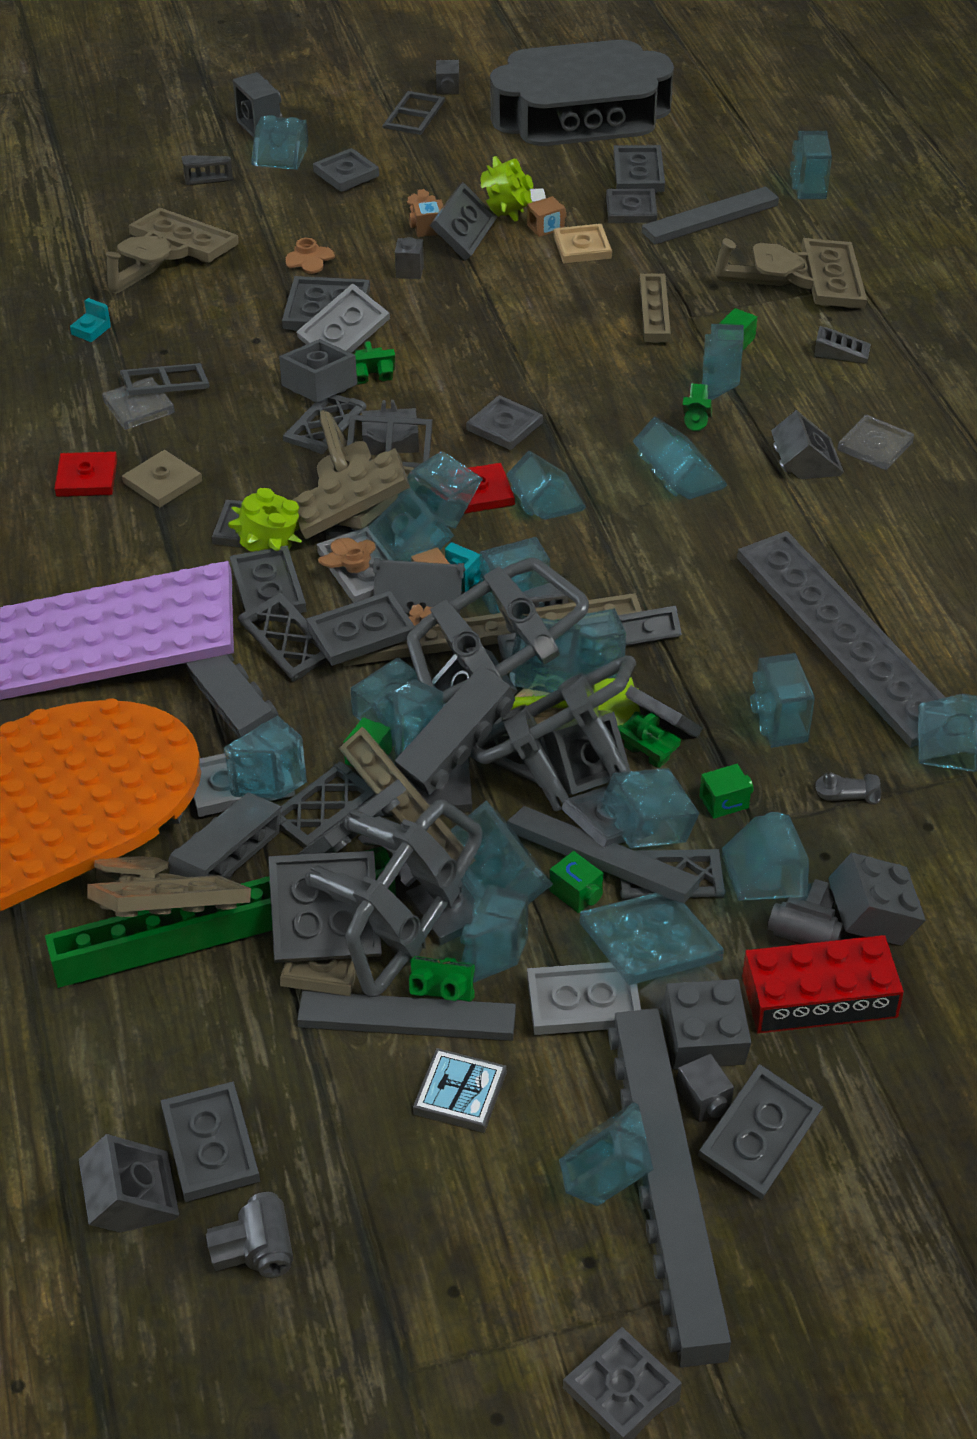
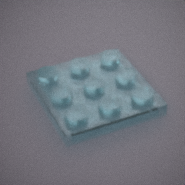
M653 893L580 912L579 923L628 985L723 960V947L684 903L669 899L662 894Z

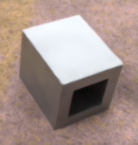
M436 60L437 94H459V60Z
M411 237L398 238L395 249L396 278L421 279L424 266L423 239Z
M711 1054L678 1068L676 1089L698 1122L710 1117L717 1118L726 1113L732 1104L734 1086Z

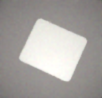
M543 188L530 189L532 202L546 198Z

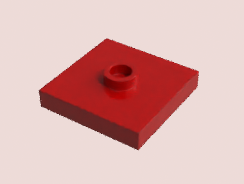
M116 451L60 453L55 482L56 496L113 495L117 465Z
M501 462L446 471L447 481L459 514L515 505V497Z

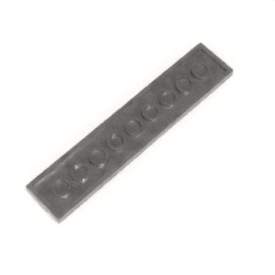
M788 531L738 549L737 559L910 748L963 726L964 716Z

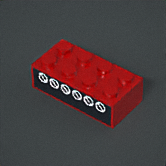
M885 935L745 950L742 978L757 1034L893 1019L899 1016L904 991Z

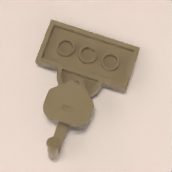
M158 208L129 225V234L136 237H130L117 245L119 253L106 252L109 291L114 294L123 291L156 271L164 259H180L189 255L199 259L201 262L209 263L238 245V235L166 209ZM120 254L136 260L135 264L119 273L118 261L121 258Z
M727 238L722 240L723 244L720 248L715 267V276L718 280L774 286L793 283L799 287L811 289L815 304L825 307L841 306L849 309H865L867 297L852 242L803 238L801 244L802 252L796 253L778 244L758 243L753 246L752 253L755 267L729 265L730 254L736 248V244Z
M325 410L320 412V421L330 455L324 457L317 465L318 487L304 491L293 499L299 506L298 522L305 539L410 488L401 458L395 448L388 452L380 453L376 458L370 460L371 453L366 442L357 441L347 446V440L334 418Z
M138 856L95 860L94 867L96 868L97 883L88 884L87 894L88 899L100 904L102 909L115 911L116 916L135 917L138 915V911L149 910V913L170 914L171 908H182V910L188 912L204 911V906L215 905V908L235 909L237 908V903L250 902L251 888L219 875L184 877L159 873L169 867V862L156 857Z

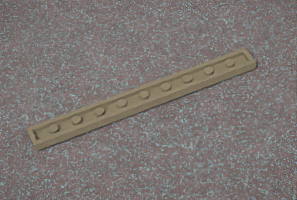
M636 593L588 600L589 608L587 614L579 622L641 612L642 609ZM576 603L551 605L535 609L545 626L552 627L575 609ZM501 613L463 618L469 627L479 635L483 646L498 644L497 637L499 635L511 634L506 627L505 619ZM523 614V618H526L529 614ZM438 624L432 627L419 640L424 655L452 651ZM407 640L345 661L343 666L411 657Z

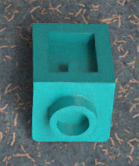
M87 298L84 301L86 313L70 325L71 335L93 342L111 327L108 306Z
M451 542L445 548V558L450 564L464 563L465 572L461 591L466 592L474 584H478L482 578L481 554Z

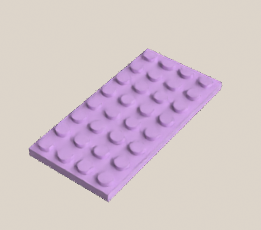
M229 562L212 563L205 566L182 569L176 572L153 575L132 581H123L117 584L0 607V700L234 653L232 573Z

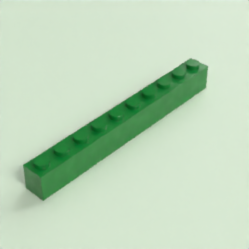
M383 846L366 850L374 851L376 880L390 861L387 850ZM269 876L241 883V885L251 888L250 902L237 903V908L218 909L215 908V905L204 906V911L188 912L182 910V908H171L170 914L149 913V910L138 911V915L135 917L116 916L45 935L57 987H64L272 931ZM394 879L388 889L396 896V882Z

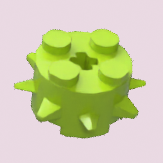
M494 156L493 168L487 165L488 170L482 172L481 187H486L490 197L486 202L492 212L498 217L510 215L514 222H517L518 210L524 212L523 208L527 207L528 203H532L530 189H533L532 179L529 175L523 173L517 159L501 163L497 156Z
M259 488L257 493L244 498L241 508L232 506L231 509L239 514V517L228 522V527L235 530V534L237 533L240 537L239 543L249 551L254 552L271 548L275 551H280L281 546H288V549H290L293 541L302 543V540L295 535V531L300 529L298 522L299 506L297 502L276 495L269 488Z

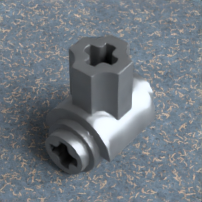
M817 879L810 884L804 883L798 898L790 896L787 902H782V904L775 903L770 915L768 930L773 931L775 936L801 944L840 940L843 923L838 922V918L834 917L835 910L833 907L836 901L829 883Z
M261 1192L253 1195L248 1200V1204L242 1207L238 1213L239 1221L207 1229V1245L216 1271L246 1263L250 1269L259 1271L262 1276L272 1278L285 1274L291 1268L293 1253L284 1203L273 1192Z

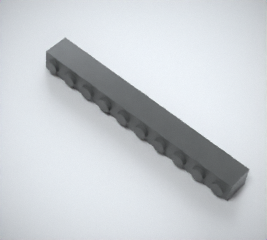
M655 1008L617 1012L614 1018V1028H608L610 1049L617 1050L618 1058H614L616 1080H623L624 1089H620V1100L623 1112L629 1111L630 1120L626 1121L629 1143H635L637 1152L633 1153L635 1176H642L643 1186H639L642 1210L648 1209L650 1220H646L647 1239L649 1244L655 1243L657 1254L653 1255V1269L655 1278L662 1279L664 1290L660 1291L661 1310L663 1316H670L672 1326L667 1327L670 1353L677 1352L680 1368L728 1362L731 1340L659 1010Z

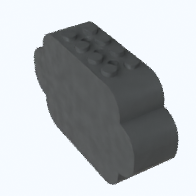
M608 40L521 49L513 52L508 57V65L497 67L490 74L491 121L497 130L508 134H520V137L525 142L536 146L643 136L655 129L656 119L663 118L671 112L674 65L667 55L656 51H643L640 45L628 40Z

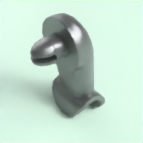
M830 772V774L825 773L816 781L818 795L827 801L865 799L870 804H877L881 799L880 779L877 775L866 774L864 779L843 778Z

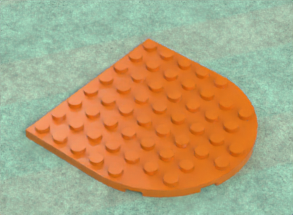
M113 698L66 704L46 710L37 709L28 716L2 724L0 726V911L94 869L95 860L118 858L142 846L160 834L158 828L170 818L176 820L194 797L201 778L198 746L187 726L176 717L158 708L135 702L118 701Z

